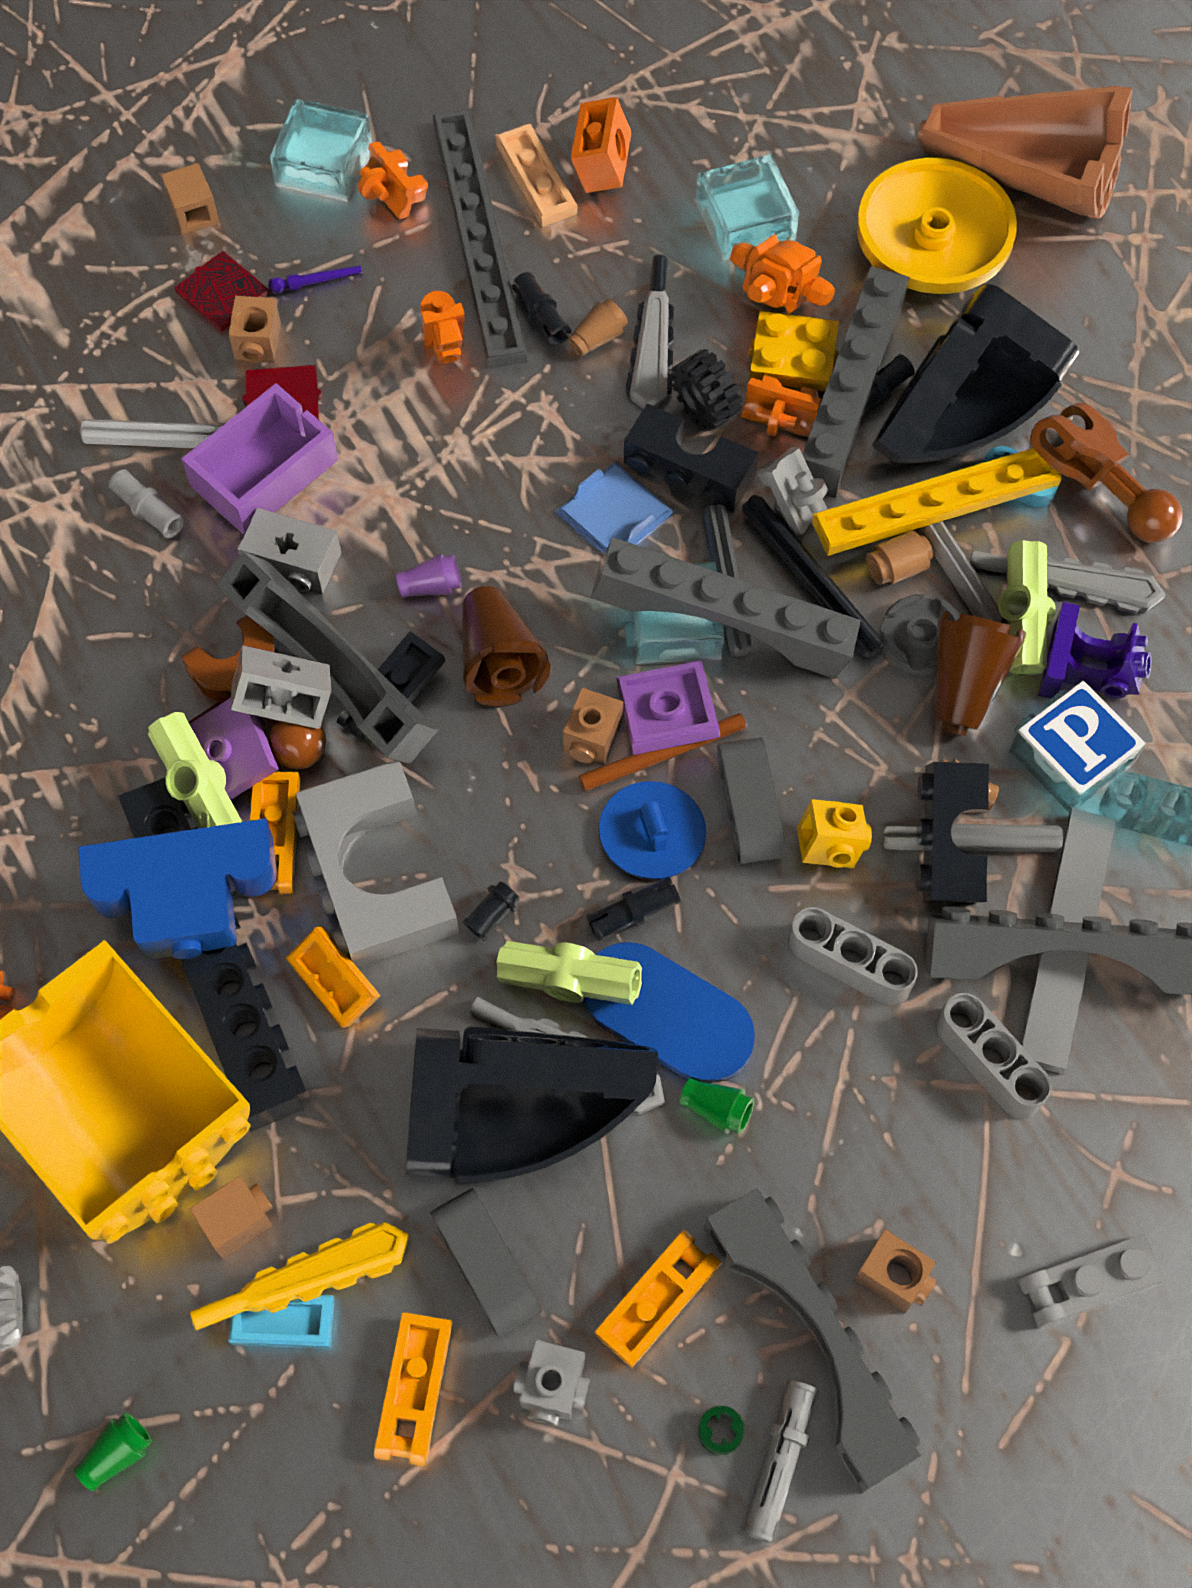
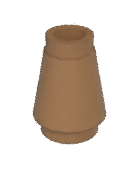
M606 299L603 303L597 302L567 338L568 342L575 352L583 357L588 352L623 334V328L628 324V320L620 307L611 299Z

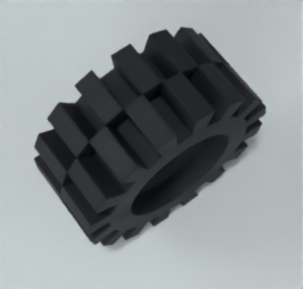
M707 349L699 350L675 365L671 370L673 373L670 375L671 380L674 381L672 384L673 390L679 394L676 397L679 403L683 402L685 405L683 410L687 415L691 413L692 421L695 424L699 423L700 428L712 431L739 414L742 410L740 405L742 396L736 393L740 389L738 384L732 382L731 379L734 376L731 371L727 373L724 369L726 364L722 360L717 362V355L713 352L709 354Z

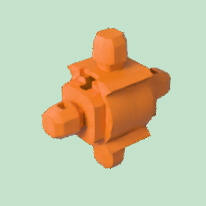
M776 234L757 247L741 242L732 248L730 260L735 266L746 271L742 287L744 293L747 292L749 299L774 308L785 306L788 314L806 301L818 306H826L833 299L835 288L830 282L820 276L818 277L822 260L820 255L816 256L813 249L791 240L779 242Z

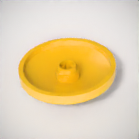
M921 158L897 164L881 173L872 181L861 199L856 228L861 249L873 267L908 276V289L932 294H950L975 288L987 282L1002 269L1013 248L1017 232V220L1013 204L1006 192L993 178L983 171L955 160Z

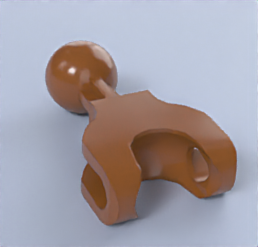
M1082 402L1075 403L1066 407L1060 415L1045 417L1034 425L1030 436L1031 445L1034 450L1054 470L1067 477L1074 478L1089 491L1100 484L1106 486L1128 508V526L1138 539L1148 543H1160L1170 539L1179 530L1183 519V511L1178 499L1166 490H1146L1121 466L1122 462L1130 454L1120 445L1112 425L1092 406ZM1074 415H1079L1083 418L1085 429L1072 423ZM1047 428L1056 430L1059 437L1063 440L1062 445L1053 446L1048 442L1046 438Z
M247 615L237 620L236 624L241 629L243 646L279 653L275 647L274 636ZM194 647L181 655L189 676L208 702L212 704L218 702L221 704L231 698V683L241 649L234 656L226 659L212 658L200 647ZM262 717L271 728L269 746L275 760L282 766L301 770L311 767L320 760L326 747V736L322 726L320 729Z

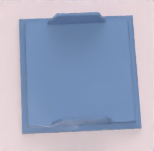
M616 462L603 472L600 469L596 470L578 485L575 495L556 510V513L603 555L612 537L638 545L674 513Z

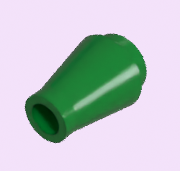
M689 1078L682 1090L680 1105L691 1109L725 1134H729L731 1131L741 1134L751 1117L754 1098L745 1095L744 1089L699 1082Z
M125 1412L118 1419H110L83 1460L73 1471L78 1480L87 1489L94 1492L104 1482L146 1456L145 1449L152 1444V1438L136 1418Z

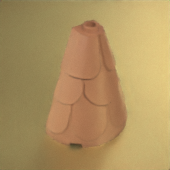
M1110 86L1066 92L1053 91L1007 98L996 96L934 104L927 120H922L920 123L918 142L923 144L926 153L936 158L966 163L983 171L1005 187L1023 191L1076 214L1100 219L1107 210L1117 181L1122 160L1120 152L1123 147V137L1127 135L1133 87Z

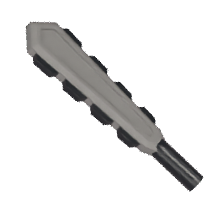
M664 255L653 257L650 291L645 296V301L638 305L637 318L641 323L635 326L633 338L638 346L631 350L630 365L634 367V370L628 373L626 390L630 393V399L642 409H644L647 403L655 407L667 402V396L672 393L673 380H671V375L667 370L673 367V351L668 346L673 344L674 329L668 323L674 320V306L669 303V298L666 294L668 258Z

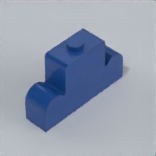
M266 818L78 847L80 879L84 894L97 913L103 917L119 918L131 911L133 939L146 959L169 956L177 959H191L201 955V951L234 946L237 937L232 898L233 891L237 890L246 897L263 895L273 887L277 875L273 836Z

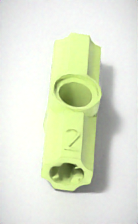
M1022 540L1011 543V547L1008 549L1007 588L999 599L998 607L1001 616L1007 620V625L1011 626L1009 635L1015 636L1016 632L1020 629L1027 633L1025 642L1009 672L1015 675H1035L1044 673V669L1047 668V627L1052 623L1056 609L1053 600L1047 596V545L1040 541Z
M173 712L166 717L157 719L148 727L150 730L148 735L167 769V790L172 797L184 801L198 829L242 822L224 789L226 775L223 767L218 762L207 758L184 713Z
M507 941L503 947H500L496 961V977L500 983L540 989L553 998L567 1002H581L584 997L633 1005L634 1000L639 996L642 984V967L639 962L595 955L589 949L572 943H557L554 948Z

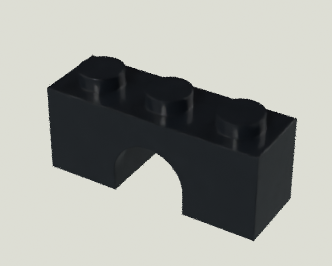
M647 403L624 439L623 463L639 474H648L666 482L674 490L686 491L702 498L709 505L722 504L728 511L734 513L756 476L759 452L721 436L711 451L699 455L687 453L680 447L683 441L684 419Z
M933 762L925 766V773L919 774L917 787L918 799L925 800L924 818H919L917 823L918 846H924L923 864H918L916 869V889L923 892V902H987L988 856L969 855L960 851L952 840L951 828L955 818L960 813H980L988 810L989 764Z

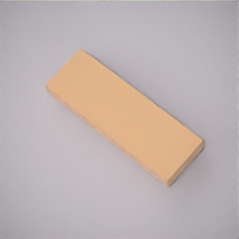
M530 123L495 135L496 146L541 227L577 215V204Z

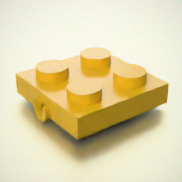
M759 311L756 337L751 339L749 357H752L749 381L751 378L760 380L762 376L766 375L777 378L782 386L802 388L804 386L825 392L839 355V350H835L839 321Z

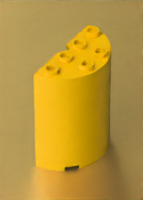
M105 940L39 989L37 997L31 1004L21 1010L13 1009L0 1019V1130L84 1232L93 1240H105L107 1244H110L152 1219L155 1223L164 1221L177 1209L179 1205L177 1201L192 1188L198 1191L215 1178L218 1172L215 1166L227 1154L233 1144L240 1140L250 1129L251 1125L247 1121L250 1114V1104Z

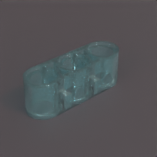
M1123 772L1112 778L1099 802V812L1102 816L1117 819L1116 827L1192 846V788L1131 772ZM1116 795L1127 797L1132 804L1120 802ZM1160 806L1172 809L1176 816L1166 814Z

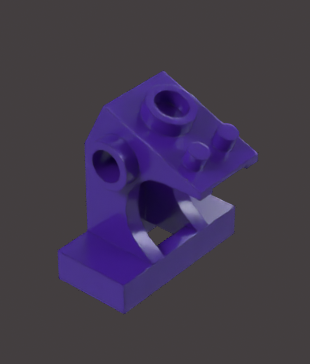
M1063 602L1053 625L1047 652V668L1044 669L1038 696L1055 700L1062 683L1077 686L1083 680L1092 690L1099 691L1110 698L1119 699L1124 698L1126 695H1139L1142 678H1149L1151 672V653L1144 650V647H1147L1148 636L1140 635L1137 623L1132 624L1128 634H1114L1111 640L1088 636L1076 624L1080 606ZM1083 657L1107 662V669L1099 670L1083 666Z

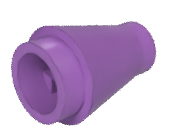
M440 553L406 571L396 573L397 584L402 598L425 595H452L453 590L462 588L460 572L454 555L444 557Z

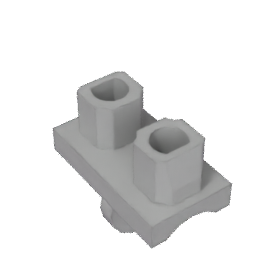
M790 447L779 458L770 459L758 470L757 474L762 485L771 487L776 498L774 510L781 520L787 521L794 535H802L806 532L807 527L812 522L813 514L828 510L823 501V497L828 490L823 479H813L800 448Z

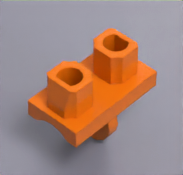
M379 141L369 143L370 159L367 165L359 172V175L362 177L358 183L360 194L367 200L379 198L381 201H384L398 219L409 217L412 204L425 200L428 183L421 174L407 176V158L400 149L387 152Z
M432 291L422 299L420 305L422 316L421 338L424 349L434 348L438 365L458 361L462 356L460 346H462L465 313L462 303L455 304L453 298L446 292Z
M764 375L760 380L751 378L747 385L746 399L741 418L768 425L767 434L771 436H776L778 430L781 429L809 437L822 398L818 397L817 390L804 386L797 389V391L782 387L777 378Z

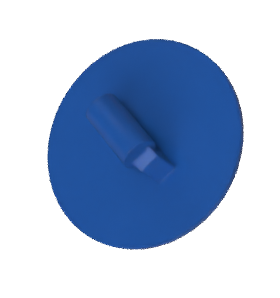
M646 781L629 785L610 798L600 817L599 836L607 856L621 870L639 878L658 880L664 879L667 876H676L696 862L704 848L706 823L699 806L684 791L670 784Z

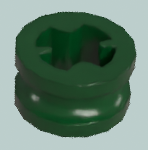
M714 1406L708 1409L701 1417L698 1426V1438L702 1447L709 1453L717 1456L728 1455L737 1449L744 1436V1423L741 1416L733 1408L727 1406ZM720 1417L731 1421L729 1431L735 1437L730 1443H727L725 1438L721 1442L722 1445L716 1444L711 1440L713 1431L707 1426V1423L715 1418L716 1423H719Z

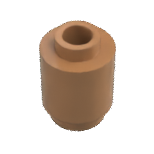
M909 531L876 545L873 552L866 555V564L871 577L878 585L884 583L893 585L928 570L930 559L933 558V551L925 536H919L915 531Z

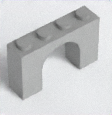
M395 760L296 793L301 809L292 813L300 837L310 835L314 848L305 852L313 876L323 874L327 888L319 890L327 917L334 914L337 915L341 928L332 931L337 947L346 955H350L352 962L357 968L459 934L457 917L442 877L391 894H373L357 888L343 874L345 857L351 846L360 837L373 830L417 816L414 799L400 761Z

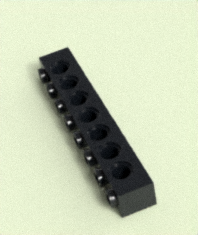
M166 777L118 795L134 838L158 835L167 826H177L174 832L198 829V827L191 828L187 818L190 812L184 801L177 800L168 792ZM234 912L235 927L238 930L241 927ZM236 941L234 946L221 948L214 954H204L201 951V955L198 957L181 959L226 1078L250 1104V1114L247 1120L251 1125L249 1131H255L304 1110L298 1095L306 1092L305 1086L296 1065L290 1068L286 1067L281 1053L290 1049L280 1024L274 1026L269 1024L265 1012L273 1009L263 982L255 986L253 984L249 971L257 967L247 942L238 945ZM228 981L240 982L238 989L234 993L229 995L218 994L220 987ZM245 1021L256 1023L255 1029L249 1035L243 1037L234 1035L235 1029L239 1024ZM262 1062L273 1064L271 1072L266 1077L261 1079L250 1077L252 1069L257 1064Z

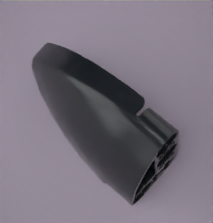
M985 284L967 300L947 333L940 335L936 339L884 422L872 447L893 462L909 464L958 457L997 441L1030 419L1050 401L1062 386L1060 382L1077 358L1079 348L1071 339L998 286Z

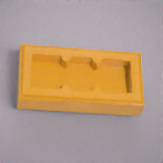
M323 926L315 927L285 958L342 1028L350 1027L381 996L346 953L338 949L336 941Z

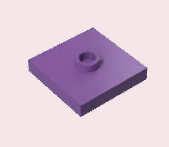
M701 660L616 677L620 700L623 701V713L633 755L720 738L719 725Z
M231 698L190 724L207 758L218 762L223 767L226 775L224 789L230 800L278 770L258 716L232 711Z

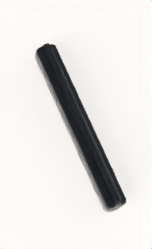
M758 495L751 496L742 505V512L823 608L861 620L855 646L862 655L872 658L878 654L885 645L883 639L768 503Z

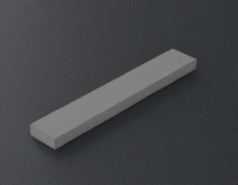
M1072 808L1068 817L1048 913L1064 916V922L1082 923L1085 916H1098L1117 819ZM1077 950L1046 951L1039 955L1021 1045L1045 1070L1064 1074L1067 1070L1090 956L1089 952Z

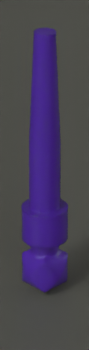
M361 266L301 276L297 273L287 275L286 279L283 280L281 277L269 279L268 287L272 295L283 293L285 289L296 291L301 290L302 286L362 273Z

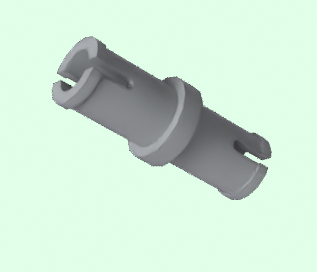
M126 469L120 470L112 476L109 482V490L118 495L131 507L130 510L134 516L140 520H147L166 538H172L180 532L184 525V518L162 501V496L157 490L152 487L146 488Z

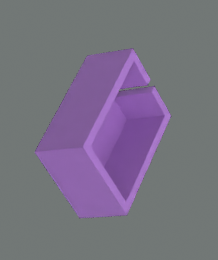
M274 384L181 458L190 487L245 535L257 508L275 513L338 461L333 432L308 410L303 413L301 404L278 384Z

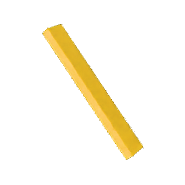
M1030 448L815 513L812 517V524L827 556L1059 486L1062 476L1034 448Z

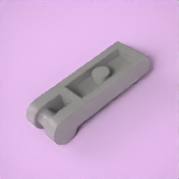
M1145 1234L1052 1268L1032 1273L1018 1280L1023 1294L1030 1295L1036 1312L1032 1315L1038 1328L1052 1325L1166 1281ZM1057 1284L1064 1302L1055 1304L1048 1287Z

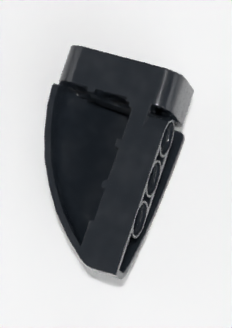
M473 1026L467 1027L464 1030L462 1049H460V1031L417 1028L405 1176L454 1178L456 1183H481L520 1176L560 1162L603 1138L624 1121L651 1094L656 1084L658 1051L649 1046L616 1041Z

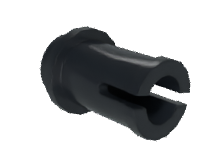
M501 881L496 886L490 885L487 888L489 894L463 920V924L483 941L509 911L515 913L517 910L516 904L520 900L519 896Z

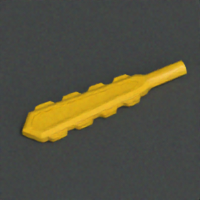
M370 1222L354 1229L352 1236L342 1240L336 1237L320 1244L318 1252L311 1255L302 1252L289 1258L286 1266L280 1269L271 1266L256 1273L255 1279L248 1282L238 1293L189 1311L195 1330L202 1329L245 1311L260 1312L266 1310L270 1313H275L286 1309L292 1300L300 1299L303 1302H307L320 1297L325 1289L332 1287L336 1290H341L355 1285L360 1277L367 1275L371 1278H376L391 1273L393 1267L402 1262L410 1239L409 1233L386 1222L378 1225Z

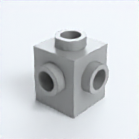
M540 1340L535 1341L530 1363L520 1362L513 1392L521 1394V1408L530 1410L529 1419L557 1426L559 1418L571 1420L573 1408L583 1410L590 1379L581 1377L585 1364V1352ZM550 1380H555L561 1384L554 1391H548L543 1387Z

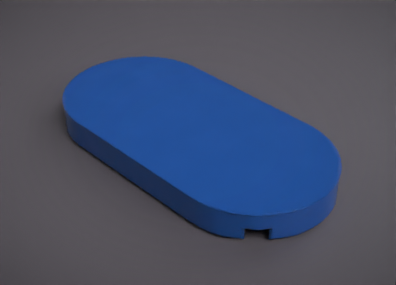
M632 942L617 943L602 949L596 954L636 961L642 967L641 989L633 1005L584 997L583 1001L588 1014L598 1026L625 1043L655 1048L658 1051V1063L686 1080L692 1078L699 1082L712 1084V1082L726 1081L733 1078L744 1069L752 1054L755 1031L749 1013L735 998L652 948Z

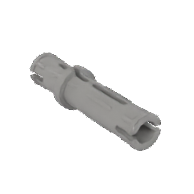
M795 1380L787 1381V1389L776 1424L771 1423L768 1434L772 1436L757 1482L745 1527L742 1529L743 1533L772 1544L775 1541L774 1537L801 1447L806 1448L810 1438L805 1433L816 1396L819 1394V1390L810 1385Z

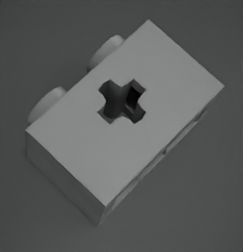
M260 508L256 509L238 548L239 555L244 551L269 562L297 591L308 592L310 590L320 594L324 593L341 555L336 530Z
M242 645L231 683V710L320 729L331 695L330 665Z

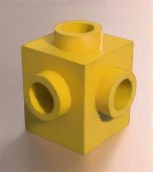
M811 799L796 827L802 863L828 865L835 868H854L863 851H867L871 844L872 831L870 825L866 824L863 805Z

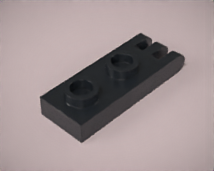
M409 631L378 668V671L412 703L446 661L443 654ZM345 708L336 722L343 728H346L353 721V718ZM354 723L350 733L356 738H360L364 733ZM366 736L364 739V744H366L370 748L375 747L371 740Z

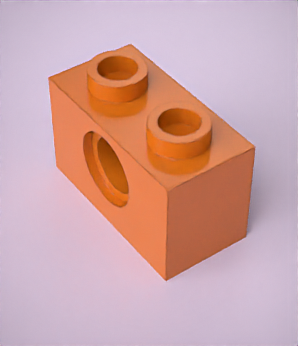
M617 97L580 104L570 159L586 193L610 190L623 186L631 129Z

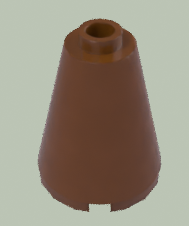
M480 586L469 592L462 602L463 680L467 692L473 694L475 700L480 704L496 707L512 705L522 701L520 695L530 689H533L535 694L543 687L550 675L551 664L546 651L500 589L492 586Z
M940 611L937 633L934 719L943 722L941 730L967 736L968 729L978 730L1025 642L1027 633L1020 629L1016 632L1015 636L1009 635L1010 625L962 613L960 619L951 621L948 620L950 611Z

